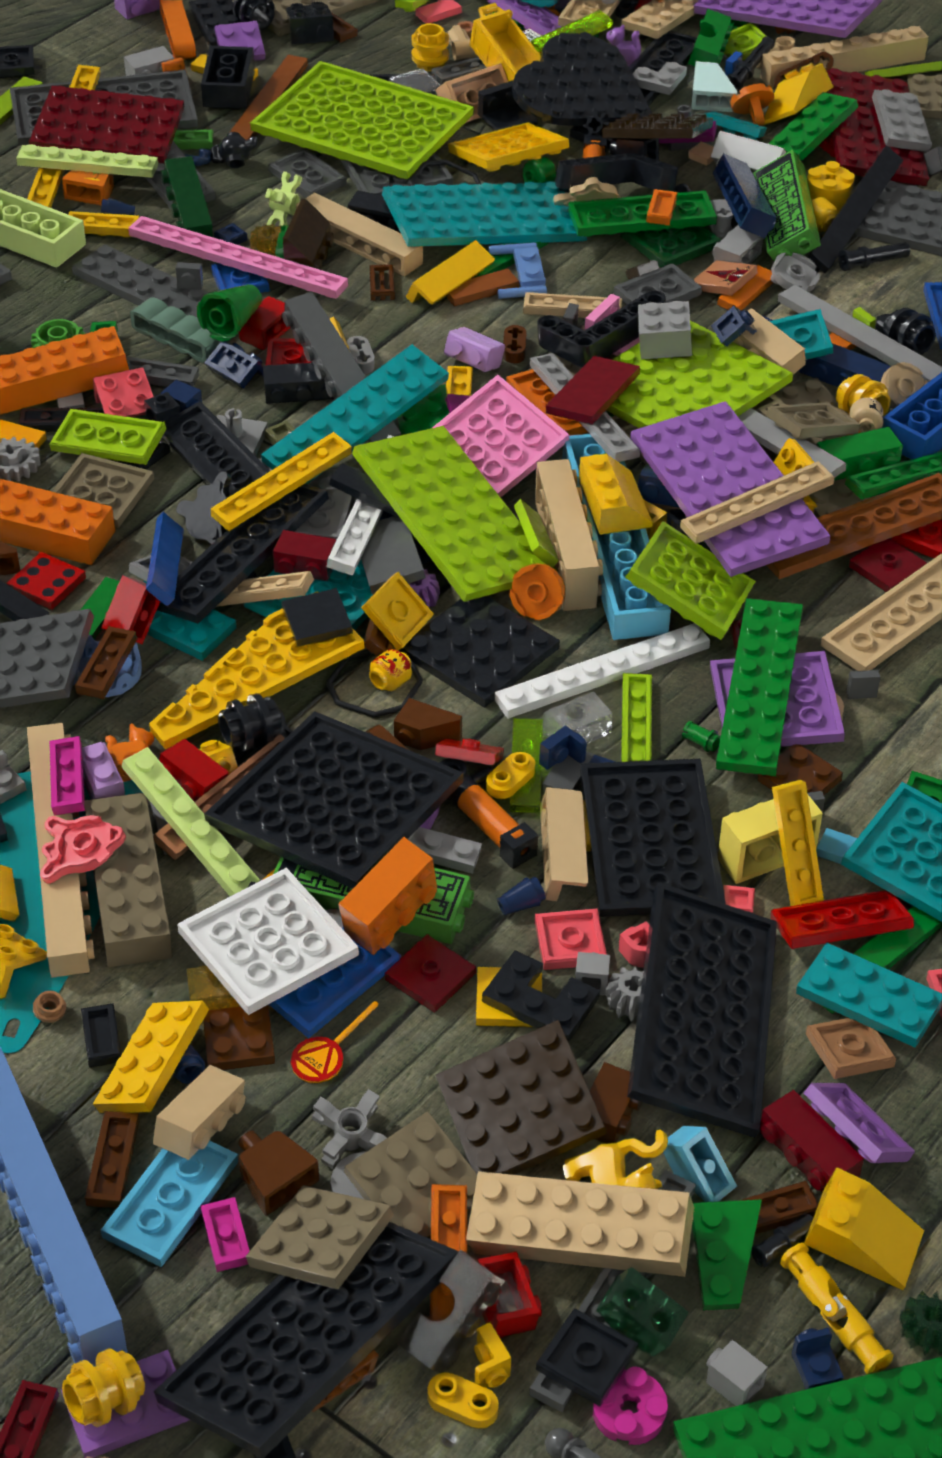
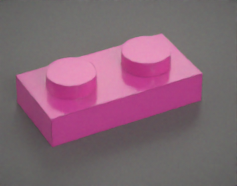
M235 1197L200 1205L216 1272L248 1265L246 1255L250 1250Z

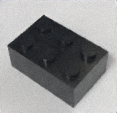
M209 47L201 81L203 107L247 109L255 73L253 47Z

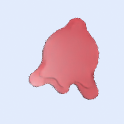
M90 815L75 820H64L57 816L49 817L44 826L47 832L55 839L44 844L42 847V853L47 858V863L41 869L40 876L45 883L51 884L64 875L84 873L100 867L124 843L126 839L125 832L119 826H113L110 823L104 822L99 816Z

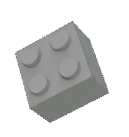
M689 301L650 302L638 305L641 359L692 356Z

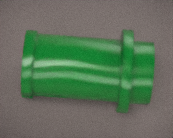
M693 721L687 722L684 726L683 731L688 732L682 733L684 739L702 746L706 752H715L718 749L721 738L718 735V731H710L695 724Z

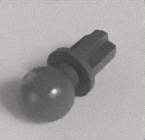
M555 1428L545 1438L546 1451L553 1458H601L586 1447L585 1441L580 1438H574L567 1429Z

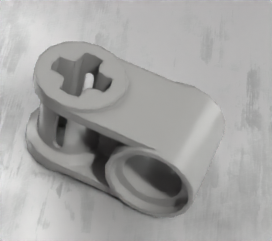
M726 199L710 200L717 215L716 225H709L710 229L717 237L725 238L727 233L733 230L731 219L734 215Z

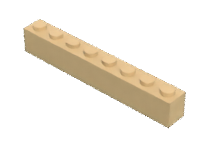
M911 26L906 29H894L889 32L872 33L867 36H854L845 40H832L828 43L793 47L789 50H775L771 53L763 54L760 78L767 86L770 85L773 88L774 79L780 72L820 52H828L832 55L834 59L832 68L850 73L925 60L928 36L919 26ZM820 58V62L818 64L823 63L824 67L826 68L828 61H823L822 58Z

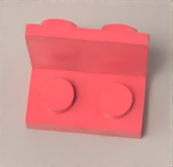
M143 367L93 378L94 398L96 403H101L104 414L125 417L146 415L144 400L154 396Z

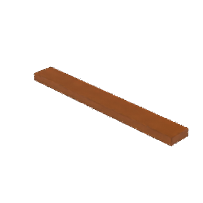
M287 55L230 132H238L246 140L256 137L258 133L250 130V122L298 80L308 66V58Z

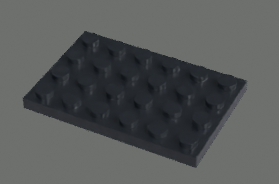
M701 758L581 764L580 773L590 834V850L599 917L651 915L654 889L658 882L726 904Z

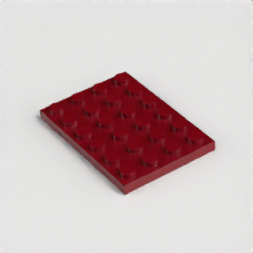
M51 86L29 139V144L40 147L55 146L62 149L77 148L84 151L99 150L106 153L148 155L150 157H157L158 163L165 164L164 160L167 159L185 108L184 100L88 90L85 88Z

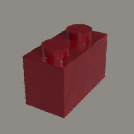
M283 530L273 550L274 572L290 574L311 571L314 579L328 581L333 569L326 567L336 539Z

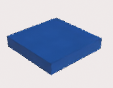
M220 263L211 265L218 290L251 284L257 287L260 293L269 291L267 278L230 266H224Z

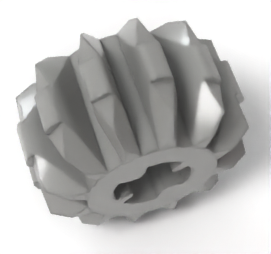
M636 965L631 971L622 967L619 974L612 973L608 986H606L605 994L609 1010H616L618 1018L627 1015L631 1022L635 1016H638L643 972H640Z

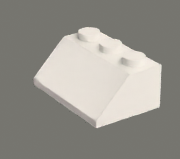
M719 131L711 158L717 166L722 154H727L747 163L753 173L786 154V151L781 147Z

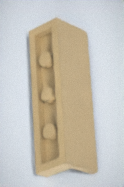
M546 787L540 806L545 900L557 901L563 884L586 887L588 884L583 797L581 791Z

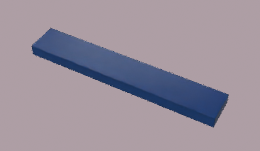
M162 512L156 521L146 590L164 605L168 606L175 599L184 528L166 513Z

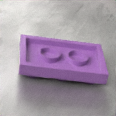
M811 1083L805 1090L804 1094L812 1101L811 1106L819 1114L828 1117L835 1124V1130L842 1137L852 1140L859 1147V1154L871 1163L908 1162L915 1153V1150L845 1083Z
M168 1350L136 1361L144 1378L145 1391L140 1396V1400L137 1401L134 1411L126 1415H120L114 1409H111L112 1416L110 1422L103 1426L95 1427L91 1423L85 1426L82 1423H78L67 1408L84 1458L87 1456L94 1458L189 1421L186 1417L159 1404L153 1392L176 1371Z

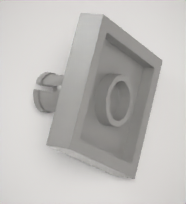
M235 408L227 410L225 416L217 415V418L256 456L265 438V429L268 428L267 422L243 419L242 412L239 409L236 410L235 417Z

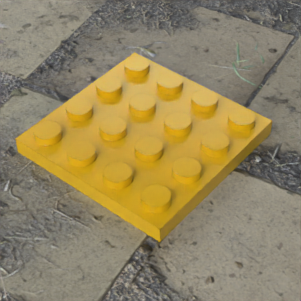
M528 122L448 143L449 153L458 156V158H463L469 163H474L477 167L485 168L487 171H497L503 165H519L525 159H540L541 155L559 154L562 152L561 150L570 148L568 138Z

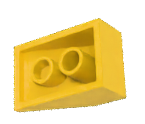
M813 63L802 67L800 72L795 69L785 74L786 79L778 84L774 93L775 97L769 104L764 116L765 125L796 114L813 102L818 95L823 92L826 93L833 88L823 63L813 66Z
M836 1168L824 1188L804 1244L898 1289L904 1290L924 1230L870 1182Z

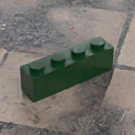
M192 156L164 160L165 170H161L163 184L168 185L166 187L168 201L173 202L171 204L173 218L178 219L176 226L213 237L212 221Z

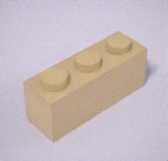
M750 308L748 310L755 320L753 325L757 332L753 335L746 330L733 341L734 343L791 371L793 374L806 365L804 347L754 309Z
M209 1065L156 1116L153 1144L189 1160L199 1149L203 1150L207 1146L210 1138L217 1131L221 1132L224 1129L227 1121L234 1114L240 1113L246 1101V1096L243 1095L245 1080Z

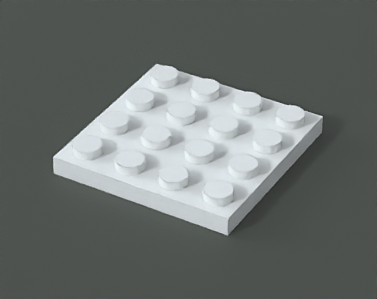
M287 868L177 924L178 933L248 1015L359 955V947Z

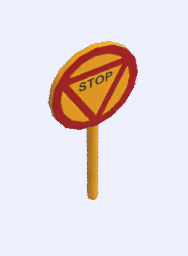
M372 1002L334 1040L327 1037H312L298 1044L292 1052L290 1061L296 1076L308 1083H322L335 1077L341 1070L344 1060L339 1044L378 1007V1002Z

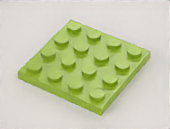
M662 521L625 577L635 587L645 590L654 596L658 602L668 605L684 619L691 620L703 628L707 634L715 636L720 640L728 631L756 582L744 573L730 577L712 552L698 543L695 544L689 537Z

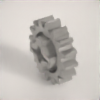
M12 437L11 440L2 438L0 443V479L8 481L12 479L20 482L22 476L30 478V472L36 473L37 466L41 465L38 447L34 446V442L27 443L26 438L17 441L16 437Z

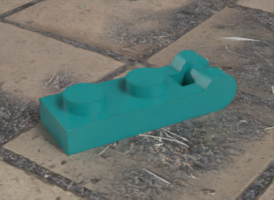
M718 112L705 113L706 117H713V121H716L717 125L722 126L723 131L732 134L738 131L744 133L743 137L756 140V138L764 137L767 129L766 127Z

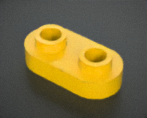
M525 752L510 754L488 774L486 780L488 794L497 799H507L513 796L534 776L535 759Z
M449 1372L439 1373L429 1381L427 1398L430 1406L435 1411L478 1429L489 1427L496 1421L499 1402L495 1393L490 1389ZM447 1386L451 1387L452 1390L443 1392L440 1388ZM477 1401H483L486 1403V1405L483 1407H477L474 1405V1403Z

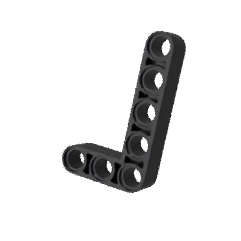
M635 153L558 161L555 186L570 189L572 186L584 184L588 178L596 177L602 183L620 184L633 182L653 190L675 192L678 167Z
M649 291L585 331L556 316H542L537 321L539 346L579 367H583L593 356L606 358L639 337L638 305L650 302L666 303V295L661 291Z

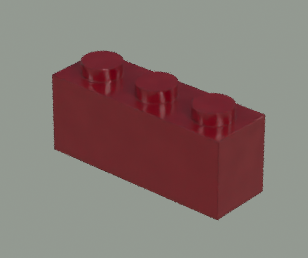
M794 1089L763 1109L760 1124L763 1137L769 1143H774L779 1148L789 1164L797 1167L807 1177L814 1189L820 1190L823 1193L836 1168L860 1178L864 1158Z

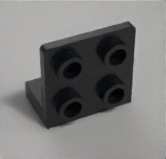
M514 80L478 92V115L495 131L527 122L533 125L538 124V119L532 113L529 115L516 103L512 94Z

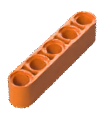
M159 0L161 17L174 59L180 57L184 60L196 58L195 41L182 0Z

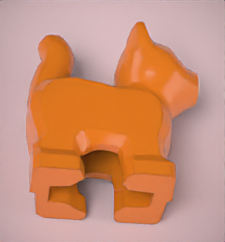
M133 723L129 726V742L117 743L116 738L111 735L105 738L107 749L123 782L132 780L122 768L123 760L147 747L149 748L155 740L152 732L135 727Z

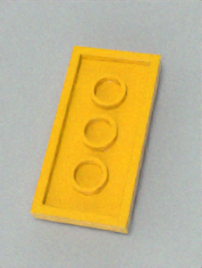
M203 1000L152 1003L93 1102L94 1107L99 1113H104V1111L126 1113L152 1111L209 1011Z

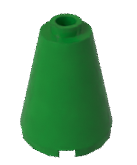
M251 284L207 293L197 305V318L203 330L207 328L212 334L210 337L213 339L229 341L240 332L262 303V295L258 288Z

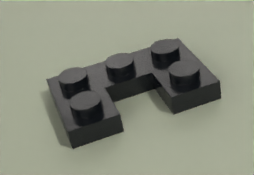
M514 950L482 993V1002L537 1029L559 1020L569 1042L599 1000L600 990L571 977L556 999L531 987L542 973L543 963Z

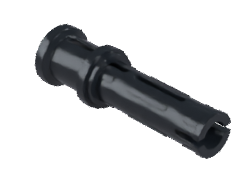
M765 36L746 60L739 62L736 65V70L727 76L737 91L743 88L746 80L753 77L754 69L762 61L763 54L769 53L774 48L775 42L772 38Z
M907 242L869 249L865 246L852 251L844 249L839 252L838 261L843 271H849L851 268L858 266L866 268L870 263L909 257L910 246Z

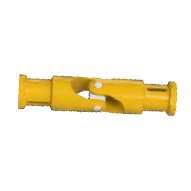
M798 1243L789 1248L781 1257V1266L791 1271L798 1280L799 1289L810 1302L821 1310L822 1317L849 1352H854L865 1366L864 1372L868 1375L887 1368L893 1360V1353L890 1350H885L874 1337V1329L849 1299L841 1293L836 1282L826 1269L815 1263L808 1254L809 1248L806 1244ZM848 1316L847 1323L842 1328L836 1321Z

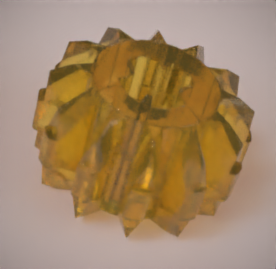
M272 223L271 225L264 224L262 227H255V230L251 231L250 249L276 256L275 250L278 235L281 232V225L275 226Z

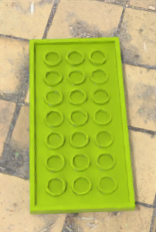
M444 426L354 446L352 455L463 602L512 589L513 576L521 568L534 563L546 564L532 553L519 520Z

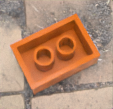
M403 837L338 903L346 934L373 956L380 948H386L393 940L394 934L402 925L407 926L413 920L416 911L422 904L429 903L436 895L437 882L433 858Z

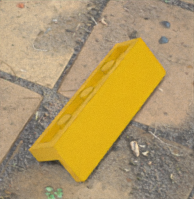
M475 240L415 280L406 298L411 303H414L421 297H424L433 305L493 264L495 258Z

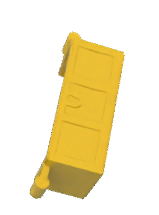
M496 3L479 7L480 18L475 19L473 22L469 45L486 68L501 63L509 82L514 80L516 73L522 67L531 64L533 61H540V53L512 19L513 13L510 9L504 11Z

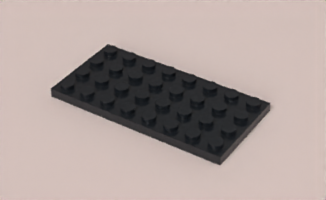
M658 882L653 894L627 1093L628 1098L753 1138L756 1137L760 1131L777 921Z
M389 1222L339 1289L279 1275L153 1391L159 1404L256 1456L264 1458L462 1263L459 1251Z

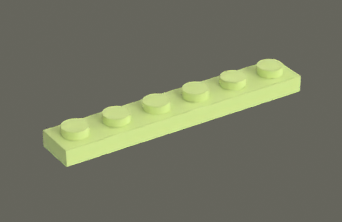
M33 144L22 145L16 157L18 166L153 178L158 167V158L148 155L106 153L99 150L84 151L77 148L62 149L55 146L40 147Z
M148 747L123 760V770L229 896L246 889L251 881L255 883L260 881L217 828L205 821V816L201 809Z

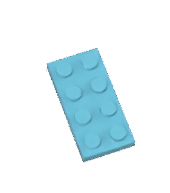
M210 1140L203 1150L199 1149L189 1160L162 1148L102 1227V1238L162 1268L200 1216V1205L210 1202L239 1162L238 1154Z

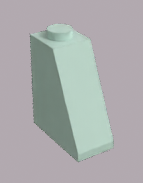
M696 61L691 108L693 110L733 112L730 99L734 94L737 96V90L718 63Z

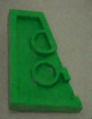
M762 1199L693 1203L692 1226L703 1311L739 1309Z

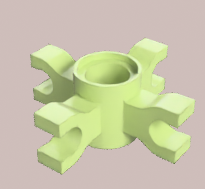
M283 171L281 189L275 188L272 190L267 188L265 198L269 199V207L274 210L273 215L267 222L269 228L274 229L275 223L280 221L278 229L281 230V226L288 225V214H295L296 204L300 202V197L298 194H295V190L301 184V176L295 175L294 180L289 183L291 175Z

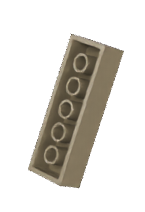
M143 793L84 800L85 816H99L104 822L121 827L126 834L124 843L114 851L105 863L93 870L108 968L172 958L170 930L146 796Z

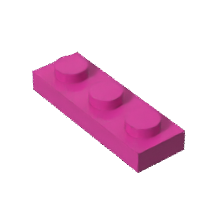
M80 736L49 741L51 808L53 814L56 816L85 811L83 757Z

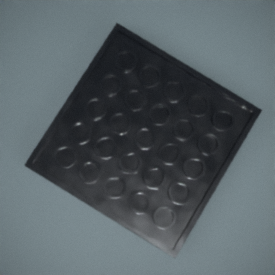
M314 711L207 810L204 816L205 821L218 829L353 889L403 837L408 839L464 782L461 771Z

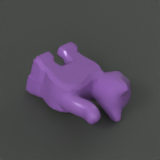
M622 24L620 28H613L611 31H608L606 38L611 45L619 49L628 66H630L641 53L640 32L634 31L632 41H625V27Z

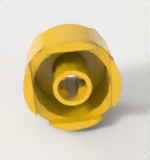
M828 161L826 165L809 169L807 181L811 199L825 197L839 212L853 191L855 175L849 170L840 167V164L836 161Z

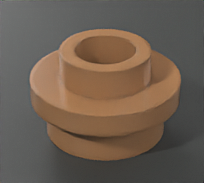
M44 991L33 1002V1013L40 1021L52 1023L60 1020L65 1015L66 1002L55 991ZM51 1007V1008H54V1009H52V1010H47V1009H45V1008Z

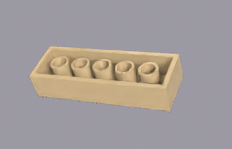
M569 459L537 462L535 505L559 559L555 567L565 585V600L562 604L563 611L597 608V597L602 595L601 582L598 578L603 575L602 560L597 559L596 540L592 541L591 522H586L587 507L585 504H581L582 490L581 487H576L577 473L576 470L571 469Z
M478 1171L466 1241L474 1254L496 1256L517 1251L519 1259L685 1277L694 1205L689 1192Z

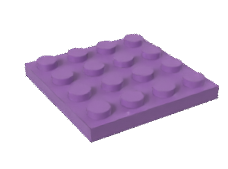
M825 651L796 653L781 747L792 746L793 744L808 745L844 742L845 732ZM735 658L710 660V670L721 727H723Z

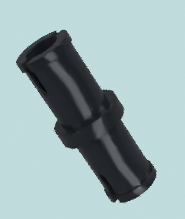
M803 1214L788 1226L776 1228L771 1237L752 1247L751 1254L755 1262L761 1267H767L789 1248L805 1241L813 1217L810 1214Z

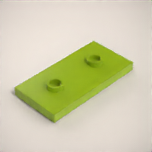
M70 409L49 445L51 451L76 455L84 453L104 459L146 465L165 433L166 425L165 422Z

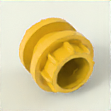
M427 23L419 26L411 37V43L414 47L411 52L412 60L421 70L431 72L433 68L444 66L449 60V50L447 48L449 45V35L438 24Z
M857 374L848 377L839 385L835 398L838 403V409H842L850 414V408L854 402L861 398H872L881 404L883 417L888 413L891 399L888 395L887 387L883 383L871 380L863 374Z
M111 1348L97 1354L96 1366H93L87 1360H81L73 1364L70 1374L67 1375L66 1380L62 1383V1392L69 1412L78 1423H82L84 1426L91 1423L95 1427H100L109 1423L112 1416L111 1409H114L120 1415H126L134 1411L137 1401L140 1400V1396L145 1391L142 1372L133 1356L123 1350L116 1352Z

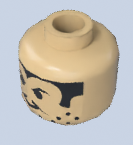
M861 398L852 404L849 416L861 424L859 429L861 433L882 428L883 408L877 400Z

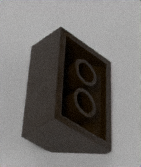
M301 199L283 237L284 259L321 270L322 261L327 259L328 248L333 245L334 233L330 232V222L307 199Z

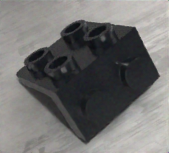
M317 1L312 2L311 5L303 6L301 3H294L290 7H286V14L290 22L292 45L334 41L333 16L327 4Z

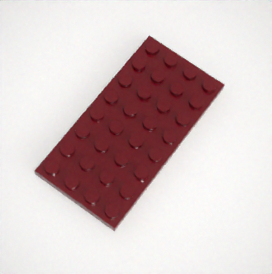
M831 68L829 71L826 70L833 88L826 93L857 99L859 106L831 133L836 162L840 164V167L849 170L854 175L864 176L881 150L886 146L872 99L874 89H887L896 93H910L908 84L901 79L892 80L879 75L868 76L862 75L859 72L850 73L837 68ZM890 147L904 160L891 178V181L927 186L929 175L923 151Z

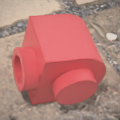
M647 921L636 927H629L620 934L618 951L633 966L644 967L649 932Z

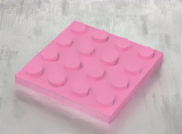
M496 375L432 427L444 426L500 498L534 471L537 467V462L546 461L563 447L566 441L570 440L569 434L499 375Z

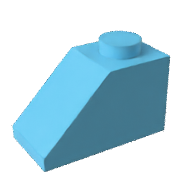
M682 1126L668 1137V1145L663 1152L674 1174L696 1184L695 1193L705 1202H719L737 1187L706 1127Z

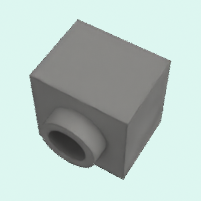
M578 952L575 979L600 990V995H605L606 986H608L610 955L595 952Z

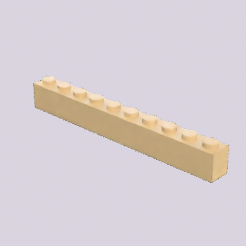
M63 723L27 727L40 872L47 863V858L42 853V847L44 844L55 839L47 832L44 826L46 820L54 816L51 808L49 741L71 737V734H64ZM79 812L56 816L64 820H74V818L80 817ZM86 872L64 875L51 884L45 883L40 876L47 958L51 978L89 973V959H95L93 939L87 940L86 935L92 934L90 915L84 916V910H90L88 892L81 890L82 886H87Z

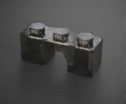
M462 1250L458 1252L439 1280L454 1295L455 1305L452 1313L442 1321H435L431 1317L417 1312L397 1344L429 1369L439 1373H443L445 1369H449L454 1365L460 1354L458 1349L466 1337L470 1338L475 1334L481 1324V1319L479 1318L487 1306L491 1307L499 1299L502 1293L501 1286L505 1281L472 1255Z

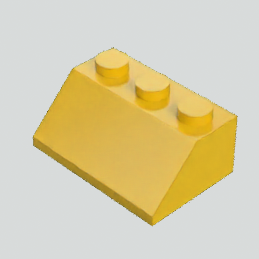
M608 454L580 457L579 484L599 535L653 527V521L634 476L628 468Z

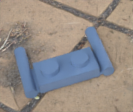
M536 242L488 246V252L491 255L513 254L521 287L498 289V299L525 297L526 292L547 294L545 276Z

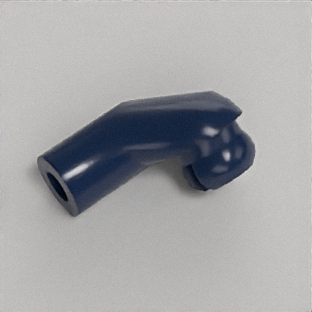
M200 149L199 156L184 155L186 157L192 156L195 167L210 163L212 152L207 149Z

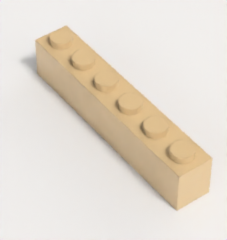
M313 193L305 198L330 222V232L334 233V243L379 265L392 264L394 272L404 277L423 264V246L407 247L401 233L317 193Z

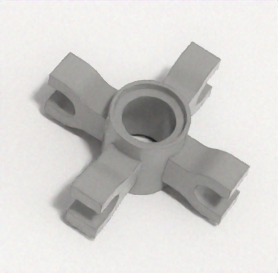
M368 1089L357 1107H346L341 1111L323 1097L318 1099L313 1106L315 1112L312 1115V1119L334 1130V1137L322 1151L325 1154L321 1159L322 1163L333 1169L345 1150L353 1151L362 1147L368 1151L388 1138L367 1128V1120L378 1109L376 1103L379 1100V1095ZM352 1126L357 1131L350 1132L345 1130L344 1127Z

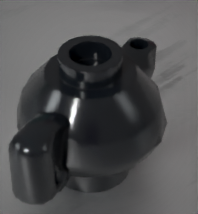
M230 132L220 144L211 147V161L213 163H223L226 161L227 166L230 168H241L245 165V160L250 156L251 151L257 146L258 138L251 137L246 140L238 132Z

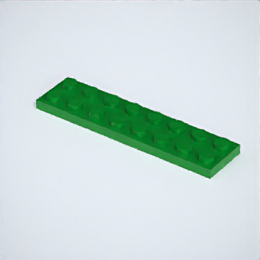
M746 598L716 759L717 770L776 776L803 604Z

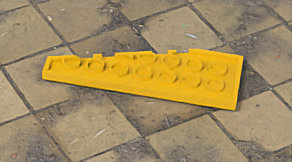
M280 609L268 615L263 620V625L257 631L252 630L246 635L244 643L237 649L232 648L205 672L204 679L197 685L192 684L186 690V695L176 704L172 702L149 723L150 732L153 733L163 748L167 749L181 740L187 739L219 723V712L226 709L228 701L237 699L244 706L247 705V697L251 694L259 693L262 697H270L364 649V640L352 628L353 634L297 647L283 609Z

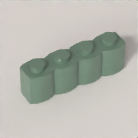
M151 297L130 311L131 326L136 331L144 335H150L162 344H169L178 352L188 353L199 362L204 363L221 342L210 337L212 334L207 328L203 330L197 317L186 315L184 311L176 307H168L164 301Z

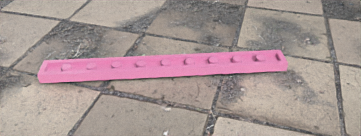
M144 216L139 217L128 228L129 236L142 241L158 244L162 247L217 262L224 266H230L244 272L282 282L286 285L302 288L306 291H312L329 298L337 299L348 287V278Z

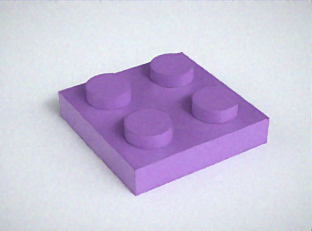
M257 21L215 26L218 46L253 47L254 61L265 60V50Z

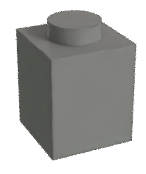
M731 1340L724 1349L717 1348L709 1357L706 1363L708 1366L706 1383L735 1406L747 1404L764 1386L768 1367L734 1340Z

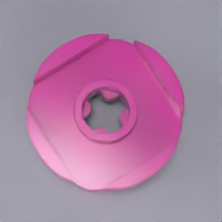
M630 1367L628 1370H624L602 1405L598 1406L593 1403V1418L598 1429L613 1441H616L617 1438L622 1441H629L628 1445H640L654 1439L661 1432L668 1411L667 1396L664 1389L657 1380L647 1375L646 1371L640 1367ZM625 1401L637 1403L636 1413H632L629 1409L623 1411L621 1408L624 1406Z

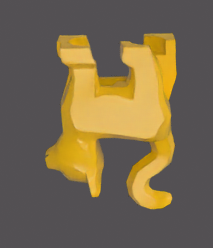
M656 1130L655 1143L651 1146L636 1138L625 1139L618 1143L600 1144L587 1153L566 1159L565 1165H563L565 1178L569 1181H580L581 1178L589 1176L592 1183L658 1189L662 1187V1182L654 1179L652 1176L654 1169L652 1163L644 1165L626 1177L625 1156L630 1151L642 1158H656L660 1156L668 1145L667 1134L662 1130Z

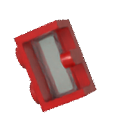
M517 1251L476 1259L471 1284L485 1324L490 1322L500 1339L507 1335L535 1330L538 1318L542 1316V1306L538 1295H533L528 1267L525 1264H521Z

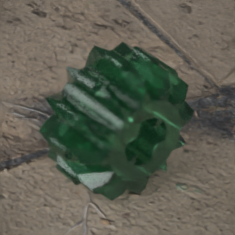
M921 1291L917 1299L910 1297L906 1301L905 1308L900 1313L901 1337L910 1338V1349L918 1345L923 1347L924 1356L929 1353L930 1349H933L940 1356L942 1354V1300L939 1299L938 1291L932 1297H928Z

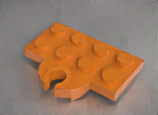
M533 369L506 377L507 383L566 431L569 436L587 433V430L579 421L546 413V404L555 394Z

